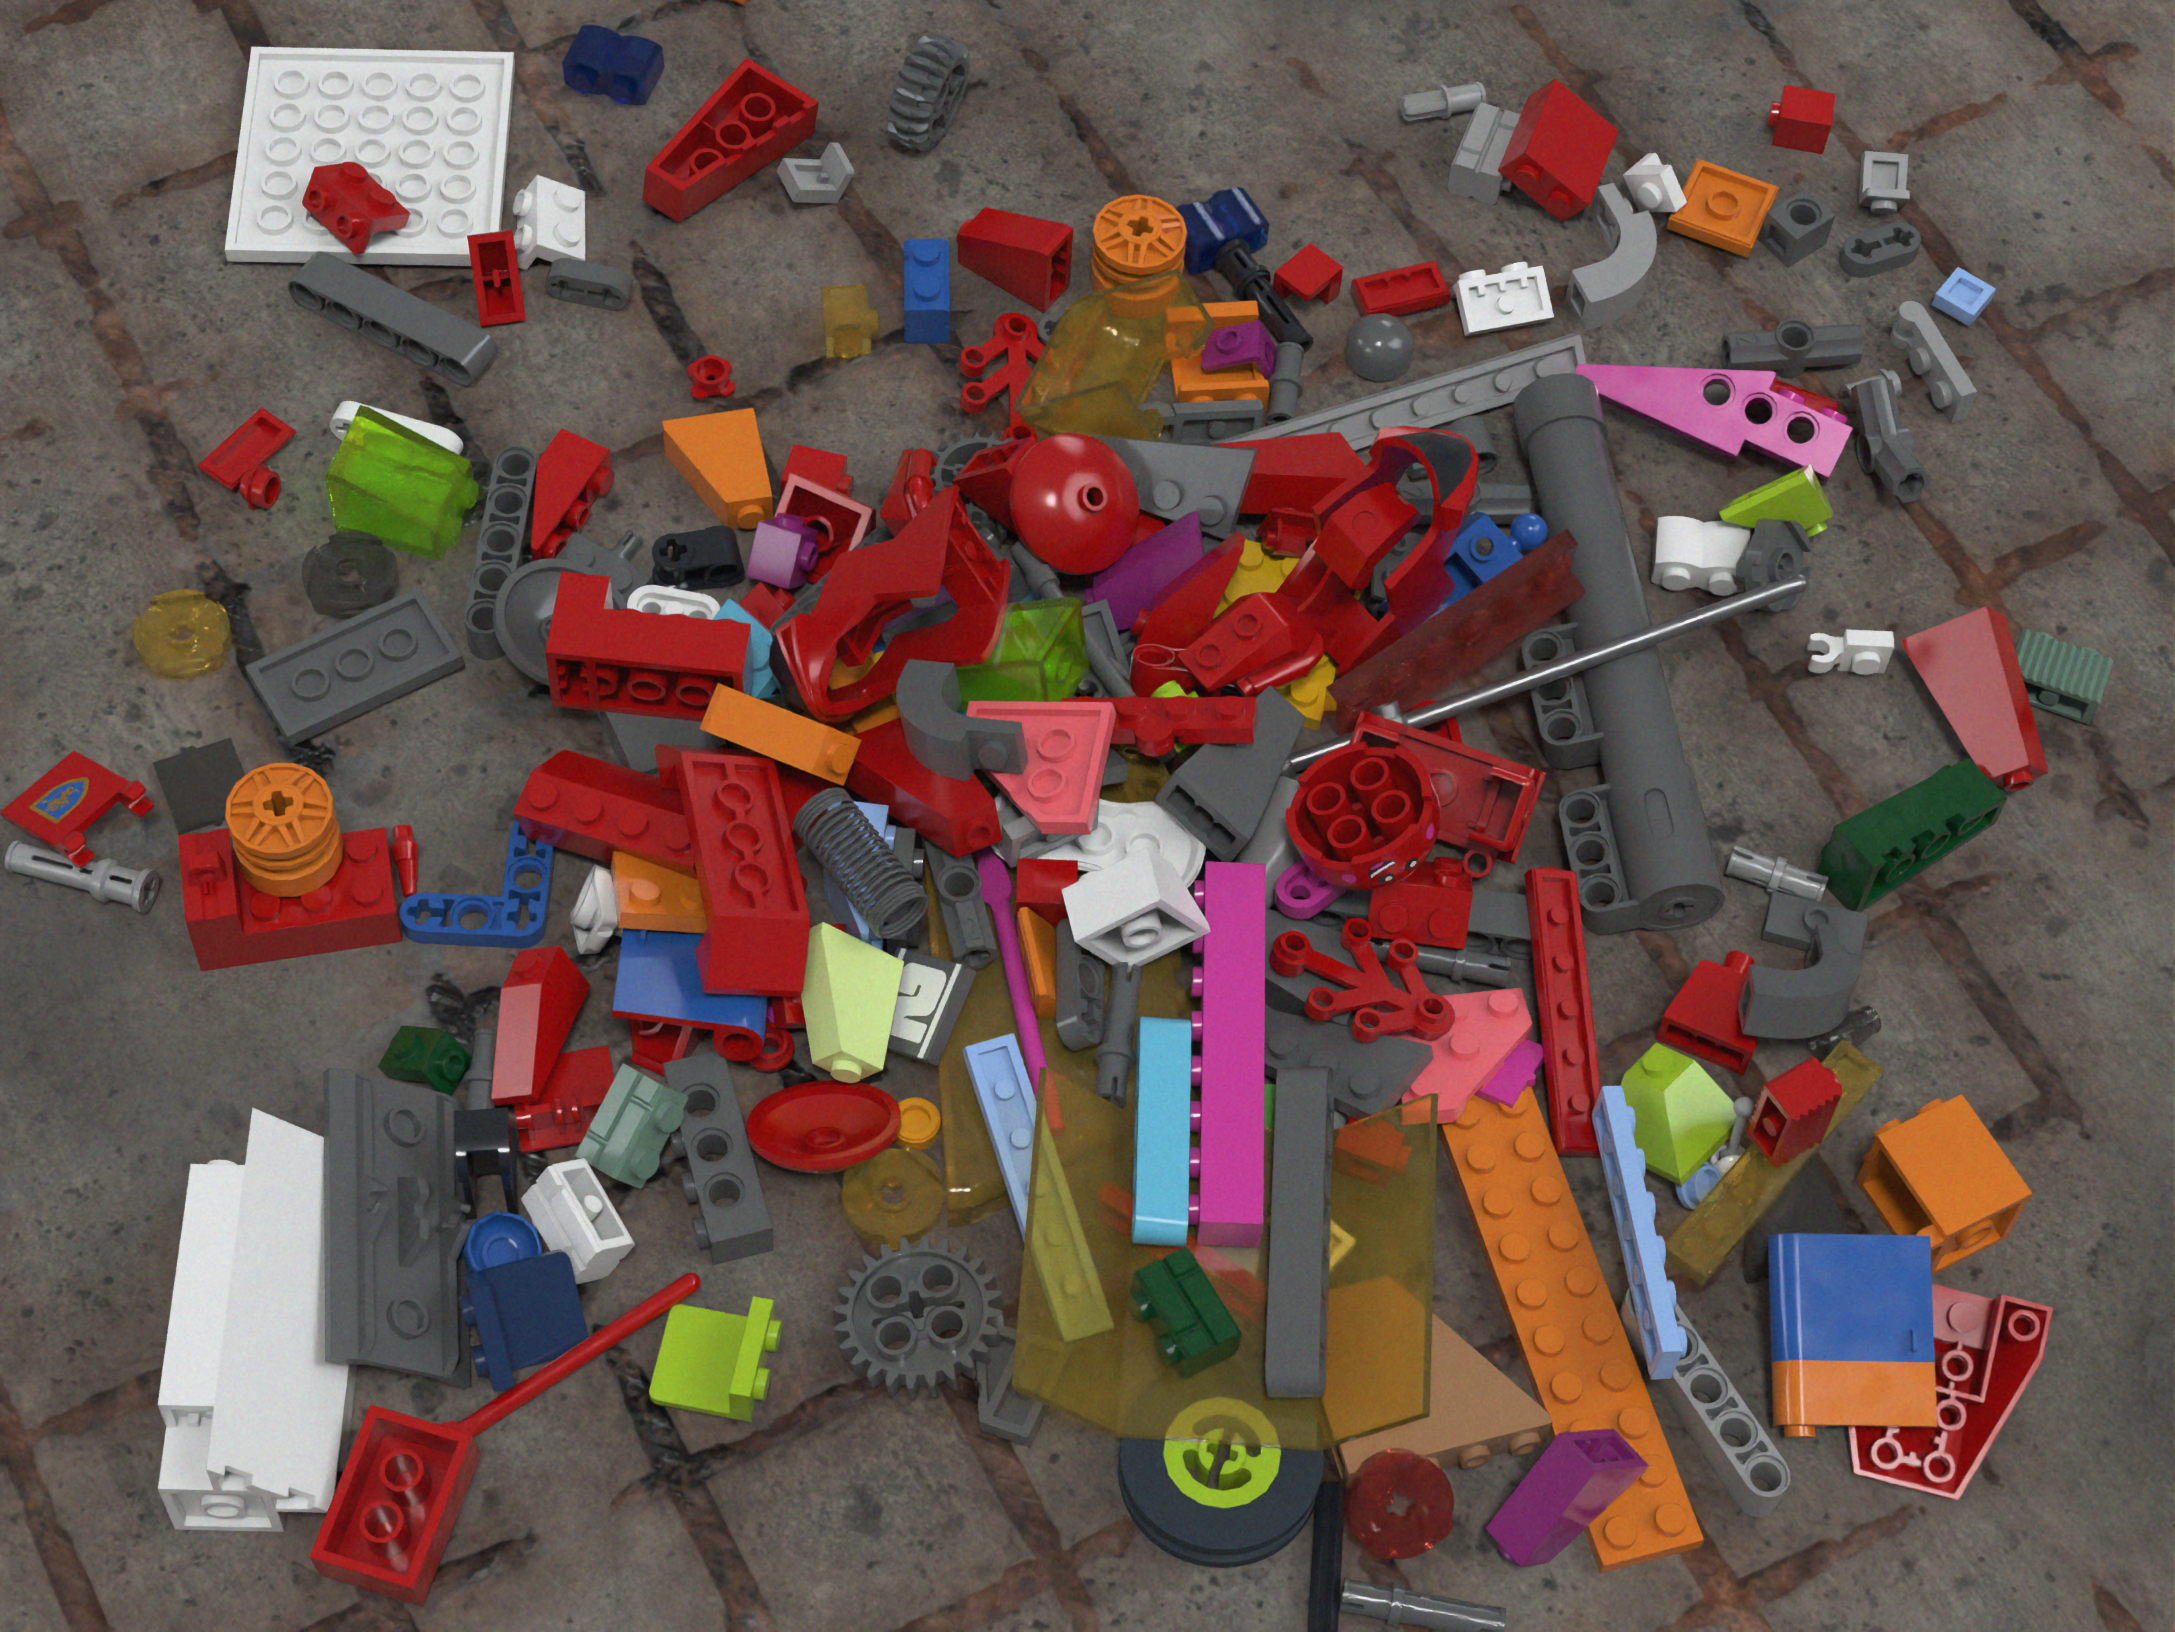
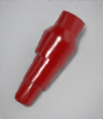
M397 825L392 829L393 843L390 849L394 864L398 868L402 894L405 898H408L417 893L418 844L413 839L412 826Z

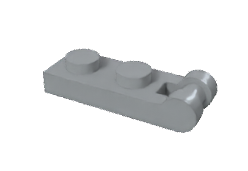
M1915 301L1902 303L1897 313V322L1893 325L1890 333V342L1895 347L1906 351L1910 358L1912 369L1917 375H1921L1931 392L1935 406L1942 409L1950 424L1967 419L1977 393L1975 387L1925 308Z

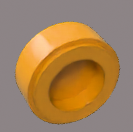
M918 1097L907 1098L899 1102L902 1124L900 1133L894 1142L910 1151H920L932 1146L939 1137L941 1127L940 1113L936 1106L930 1101Z

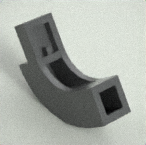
M915 659L907 661L897 682L896 699L906 745L919 763L937 774L963 781H969L975 769L1023 773L1028 763V755L1022 722L969 717L957 713L962 703L955 663Z
M1816 924L1804 963L1806 969L1782 970L1749 965L1737 1005L1742 1034L1774 1039H1801L1829 1032L1843 1022L1849 1011L1863 962L1861 955L1848 954L1846 947L1840 945L1835 925Z

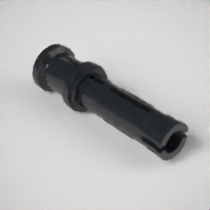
M1233 239L1223 245L1216 252L1213 264L1217 270L1225 271L1234 283L1233 290L1236 295L1245 300L1257 301L1259 314L1281 343H1297L1303 347V353L1307 352L1314 343L1311 334H1308L1291 312L1288 305L1285 304L1270 284V272L1264 265L1257 264L1249 253L1250 247L1245 239Z

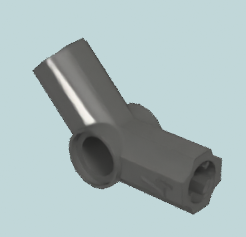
M1881 378L1855 385L1851 388L1860 430L1856 442V451L1861 469L1865 473L1876 472L1891 494L1898 496L1902 503L1918 500L1919 496L1929 489L1931 475L1915 455L1914 441L1910 430L1906 426L1902 427L1892 379Z

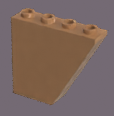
M1392 1277L1329 1292L1326 1391L1324 1397H1312L1340 1483L1345 1486L1346 1493L1360 1490V1493L1364 1495L1373 1494L1390 1486L1391 1482L1411 1478L1414 1482L1425 1481L1437 1476L1441 1469L1461 1465L1463 1469H1472L1486 1464L1496 1455L1511 1452L1513 1456L1530 1454L1538 1450L1545 1443L1552 1425L1549 1413Z

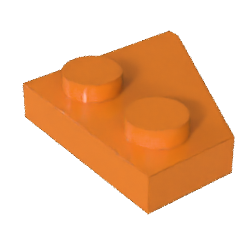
M613 851L611 875L618 928L705 933L708 926L697 879L626 853Z

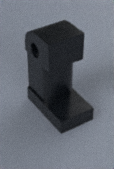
M508 1108L454 1111L458 1180L463 1186L465 1203L471 1207L470 1212L466 1213L467 1220L477 1219L476 1178L482 1174L501 1173L508 1213L519 1215L517 1137L515 1128H511Z

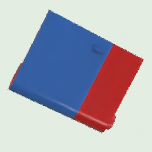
M623 928L612 1017L714 1030V1049L722 1057L733 1061H747L761 1054L764 1048L768 996L703 993L695 949L704 933Z

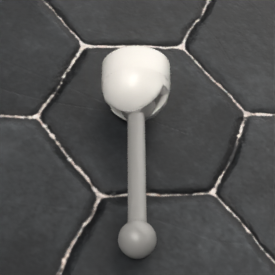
M1740 1097L1735 1101L1734 1111L1737 1115L1730 1141L1725 1142L1708 1160L1710 1165L1715 1166L1719 1170L1723 1187H1735L1742 1184L1749 1170V1157L1746 1150L1739 1145L1746 1118L1753 1113L1755 1108L1753 1101L1748 1097Z

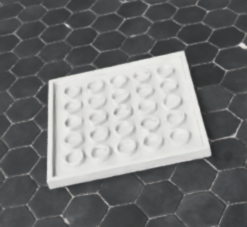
M251 47L225 243L227 261L306 263L315 252L323 251L349 264L471 266L467 235L501 231L515 72L514 52ZM343 162H355L363 166L367 170L368 175L384 189L390 191L396 200L411 213L406 227L372 233L365 252L354 254L302 205V200L314 167L341 164Z

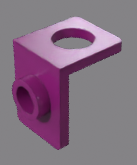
M1260 320L1207 331L1203 334L1202 367L1205 371H1212L1255 361L1264 378L1268 380L1274 374L1276 347Z

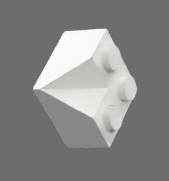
M1148 847L1130 851L1120 861L1100 871L1086 873L1080 877L1078 882L1062 889L1074 941L1111 965L1119 962H1129L1127 973L1131 971L1133 964L1140 967L1211 932L1207 920L1173 864Z

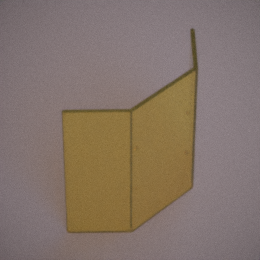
M1040 1067L1012 1388L1113 1437L1321 1451L1429 1417L1438 1094H1427L1333 1130L1325 1396L1270 1399L1266 1388L1265 1358L1274 1128L1264 1127L1263 1229L1259 1248L1196 1245L1197 1225H1188L1185 1247H1189L1242 1332V1338L1238 1352L1234 1356L1214 1366L1210 1365L1206 1370L1185 1380L1182 1379L1174 1365L1166 1367L1163 1364L1154 1345V1339L1157 1336L1148 1322L1141 1324L1136 1320L1127 1296L1130 1294L1133 1274L1138 1269L1157 1260L1161 1261L1165 1256L1184 1248L1132 1244L1135 1116L1049 1068ZM1190 1132V1147H1198V1132ZM1189 1178V1193L1197 1194L1198 1178Z

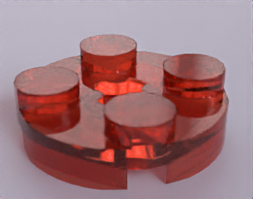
M1404 1448L1386 1449L1368 1457L1356 1470L1358 1475L1353 1480L1351 1489L1347 1488L1344 1498L1346 1519L1354 1535L1379 1557L1386 1559L1416 1557L1427 1552L1439 1540L1449 1535L1453 1526L1451 1516L1454 1510V1495L1452 1487L1443 1470L1424 1455ZM1401 1491L1406 1498L1412 1497V1503L1407 1507V1512L1401 1516H1398L1395 1512H1387V1506L1394 1502L1393 1493Z

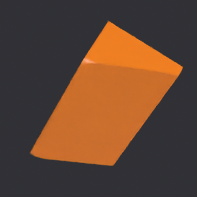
M1028 907L1019 908V912H1017L1016 933L1035 1015L1038 1020L1056 1017L1057 938L1055 930L1050 923Z

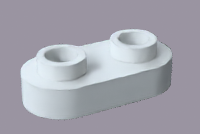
M646 585L636 589L630 595L627 602V608L643 613L662 615L678 613L691 618L710 620L721 609L718 602L709 595L658 585Z

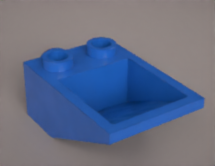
M1475 511L1461 524L1443 566L1455 583V589L1432 616L1405 637L1440 678L1547 584L1520 553L1521 550H1534L1545 542L1548 529L1545 521L1539 515L1523 513L1517 516L1511 524L1510 536L1508 538L1484 512ZM1486 537L1491 543L1490 551L1479 555L1475 549L1476 542L1480 538ZM1518 573L1521 577V583L1511 591L1506 585V579L1510 574ZM1387 598L1378 606L1384 615L1389 611Z

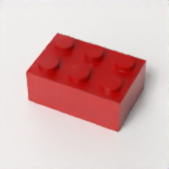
M370 1404L309 1556L319 1575L423 1607L481 1456L473 1435Z

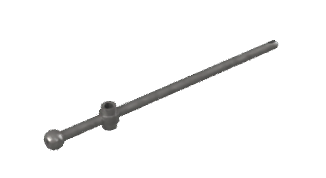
M1794 575L1406 713H1401L1397 700L1370 709V712L1419 729L1804 592L1809 586V580L1804 575ZM1353 732L1289 754L1280 776L1294 779L1295 772L1308 768L1327 753L1349 745Z

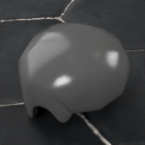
M1379 313L1362 316L1353 323L1349 330L1346 363L1360 377L1376 382L1395 380L1407 373L1410 368L1414 352L1413 333L1402 319L1390 314Z

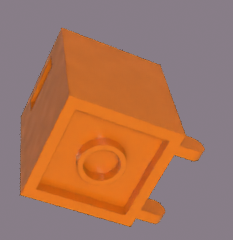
M1962 1094L1946 1102L1941 1098L1935 1099L1923 1106L1915 1117L1903 1123L1900 1119H1895L1880 1127L1874 1134L1875 1140L1870 1150L1863 1157L1864 1163L1855 1180L1892 1235L1930 1236L1932 1276L2008 1238L2033 1194Z

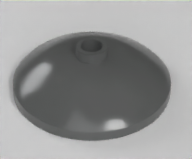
M541 559L519 567L502 584L493 606L494 630L504 653L522 672L548 686L549 679L545 650L561 571L601 575L583 564L565 559ZM611 583L613 609L621 610L627 608L624 598Z

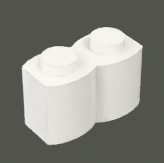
M1683 516L1659 517L1653 536L1651 582L1673 591L1699 587L1720 596L1744 592L1745 583H1740L1737 580L1736 565L1739 558L1746 555L1750 542L1751 528L1727 521L1704 523L1700 520Z

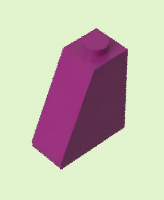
M1192 512L1186 514L1129 548L1113 565L1093 573V588L1085 589L1086 604L1089 605L1107 599L1116 629L1131 628L1140 607L1148 609L1156 593L1205 556L1199 513Z
M1614 1428L1559 1433L1486 1529L1499 1542L1498 1549L1511 1562L1521 1567L1549 1563L1646 1471L1649 1465Z

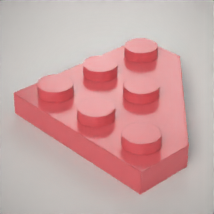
M969 701L966 716L1022 722L1028 755V763L1023 773L982 770L1042 834L1091 835L1116 718L1113 703Z
M1522 988L1442 996L1452 1005L1455 1012V1021L1451 1030L1436 1040L1420 1039L1409 1030L1387 1034V1036L1431 1045L1434 1057L1397 1102L1404 1127L1455 1122L1465 1111L1467 1101L1478 1089L1483 1090L1502 1068L1505 1059L1514 1049L1521 1045L1525 1039L1529 1040L1531 1038L1533 1023ZM1384 1004L1375 1006V1010L1382 1015L1397 1011Z

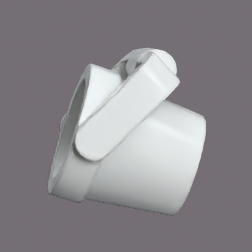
M594 865L589 872L575 907L570 913V923L573 925L580 954H599L612 935L622 937L623 928H618L612 875L610 870L598 865Z

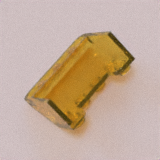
M1179 269L1086 295L1072 303L1063 313L1016 399L1014 409L1026 425L1049 436L1078 432L1131 437V439L1157 440L1165 423L1164 417L1157 409L1141 411L1138 405L1144 403L1149 391L1154 387L1155 379L1164 362L1182 357L1190 359L1203 351L1215 322Z

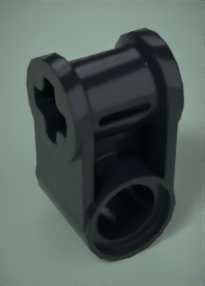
M719 525L697 531L678 534L669 533L658 538L652 547V558L655 562L652 570L654 585L685 591L725 588L738 583L745 574L735 532L728 526ZM672 546V556L669 557L668 548ZM674 572H678L677 582H674Z

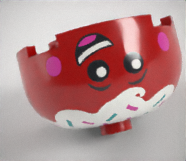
M1366 741L1335 749L1310 765L1297 780L1300 787L1292 800L1290 808H1286L1288 832L1306 865L1326 882L1350 890L1380 889L1395 884L1409 876L1425 861L1432 851L1439 834L1441 822L1439 798L1431 778L1420 759L1401 746L1397 745L1396 749L1368 747Z

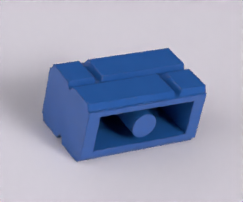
M908 239L904 241L903 265L904 342L909 344H945L949 342L950 333L949 241L944 239Z

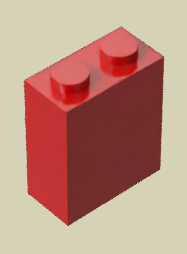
M1555 78L1528 96L1498 171L1559 221L1564 222L1590 205L1619 130Z

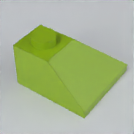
M1811 464L1727 502L1719 511L1723 521L1754 529L1757 522L1762 518L1796 521L1805 529L1808 538L1826 530L1828 527L1825 521L1834 514Z
M1657 1042L1624 1074L1620 1086L1623 1088L1626 1105L1632 1106L1635 1112L1636 1126L1633 1136L1636 1148H1641L1644 1152L1645 1168L1682 1186L1731 1136L1737 1115L1734 1111V1102L1695 1060Z

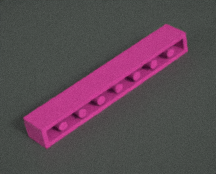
M1206 861L1203 881L1194 880L1193 899L1199 909L1202 910V914L1207 920L1211 931L1192 941V953L1201 954V967L1192 968L1191 997H1201L1200 1011H1192L1191 1041L1200 1042V1056L1191 1055V1086L1199 1087V1101H1190V1132H1198V1147L1189 1148V1178H1198L1197 1194L1189 1193L1188 1225H1197L1196 1245L1257 1248L1260 1246L1263 1229L1266 864Z

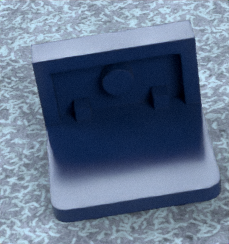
M557 1249L463 1275L467 1294L459 1296L458 1299L466 1328L475 1326L479 1345L470 1347L478 1378L488 1376L494 1392L515 1386L512 1375L513 1370L556 1359L589 1337L570 1257L564 1250Z

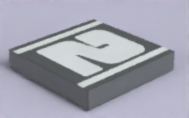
M897 947L894 957L904 961L887 1051L938 1066L977 972L961 964Z

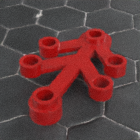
M1006 313L996 320L993 328V338L980 347L968 346L962 350L958 367L964 375L978 377L984 373L986 364L1003 353L1007 354V364L982 383H967L962 389L959 402L966 412L977 414L984 411L988 401L1008 387L1010 427L1004 430L1001 441L1003 442L1010 437H1013L1015 441L1032 436L1038 443V436L1029 425L1027 390L1046 405L1052 417L1059 421H1070L1075 417L1079 400L1073 392L1068 390L1057 391L1026 364V354L1046 369L1049 379L1058 385H1067L1073 381L1077 363L1071 356L1066 354L1055 355L1037 339V326L1029 317L1020 313ZM968 359L976 360V361L979 362V363H978V364L970 363V362L968 361ZM1057 367L1065 368L1068 372H1062ZM974 395L980 398V400H973L968 396ZM1063 403L1068 405L1070 408H1063L1058 404Z
M1348 919L1340 934L1341 944L1350 950L1360 971L1313 950L1309 939L1301 932L1287 931L1275 939L1269 954V962L1272 968L1279 974L1296 977L1308 969L1351 989L1335 993L1330 988L1324 986L1313 988L1309 992L1304 1005L1305 1012L1310 1018L1316 1021H1327L1335 1014L1358 1010L1351 1024V1032L1357 1040L1365 1043H1372L1379 1036L1409 1030L1420 1039L1436 1040L1451 1030L1455 1021L1454 1009L1444 997L1429 991L1415 964L1419 955L1418 948L1410 940H1394L1390 944L1385 957L1388 967L1398 972L1406 990L1404 992L1393 987L1370 945L1373 928L1364 919ZM1350 932L1358 933L1362 937H1355ZM1396 953L1404 954L1407 956V959L1399 957ZM1315 1001L1324 1002L1328 1007L1320 1006ZM1384 1004L1397 1011L1382 1015L1377 1010L1367 1007ZM1361 1022L1369 1023L1374 1028H1367Z

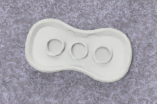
M1002 791L999 792L994 800L997 812L1014 805ZM1099 798L1098 826L1096 830L1091 832V835L1080 836L1032 859L1078 860L1077 871L1089 873L1100 871L1120 861L1130 851L1148 847L1173 864L1183 883L1188 888L1200 872L1206 846L1157 801L1119 803ZM990 845L994 852L1005 860L996 845Z

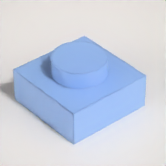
M1957 267L1935 294L1932 305L1970 327L1990 303L1996 288Z

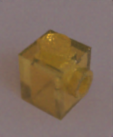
M866 284L821 287V317L826 358H851L858 355H871V336H879V320L877 309H869Z

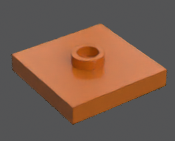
M1697 158L1682 190L1687 203L1677 212L1671 213L1666 229L1749 258L1762 230L1766 213L1771 210L1775 202L1779 187Z

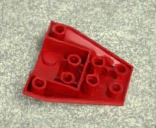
M1932 1284L1937 1427L1847 1426L1851 1468L1854 1475L1958 1501L2043 1360L2054 1307L2002 1294L1995 1299Z

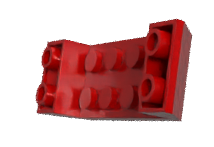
M657 743L654 752L662 789L680 790L708 926L695 949L703 993L800 997L803 992L810 916L775 759L750 750Z

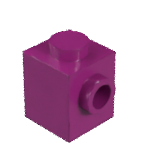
M777 513L774 518L758 521L746 576L786 589L804 585L808 571L810 572L814 568L818 559L819 546L815 544L818 530L803 526V518L787 513Z

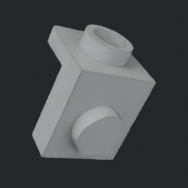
M830 142L820 159L783 158L776 170L792 201L801 203L837 204L854 175V169L838 142Z
M1864 151L1861 155L1858 206L1871 207L1870 211L1876 214H1894L1897 212V209L1901 210L1909 202L1910 191L1906 190L1908 154Z

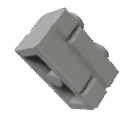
M1482 102L1476 105L1451 165L1447 185L1450 193L1466 198L1473 196L1474 200L1493 206L1497 204L1502 190L1511 191L1514 183L1501 174L1498 168L1521 114L1508 110L1502 112L1499 107Z

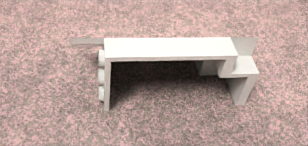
M253 1107L245 1165H237L228 1160H212L207 1164L190 1165L158 1398V1407L166 1425L158 1491L175 1530L284 1532L287 1512L327 1513L335 1493L337 1471L343 1472L347 1463L357 1365L325 1361L324 1137Z

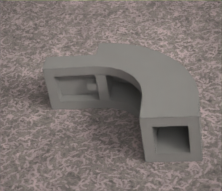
M1614 183L1597 188L1591 214L1609 245L1612 254L1600 262L1572 270L1565 296L1566 301L1584 331L1619 319L1637 304L1647 287L1656 253L1657 233L1649 210L1633 214L1629 200L1622 198Z

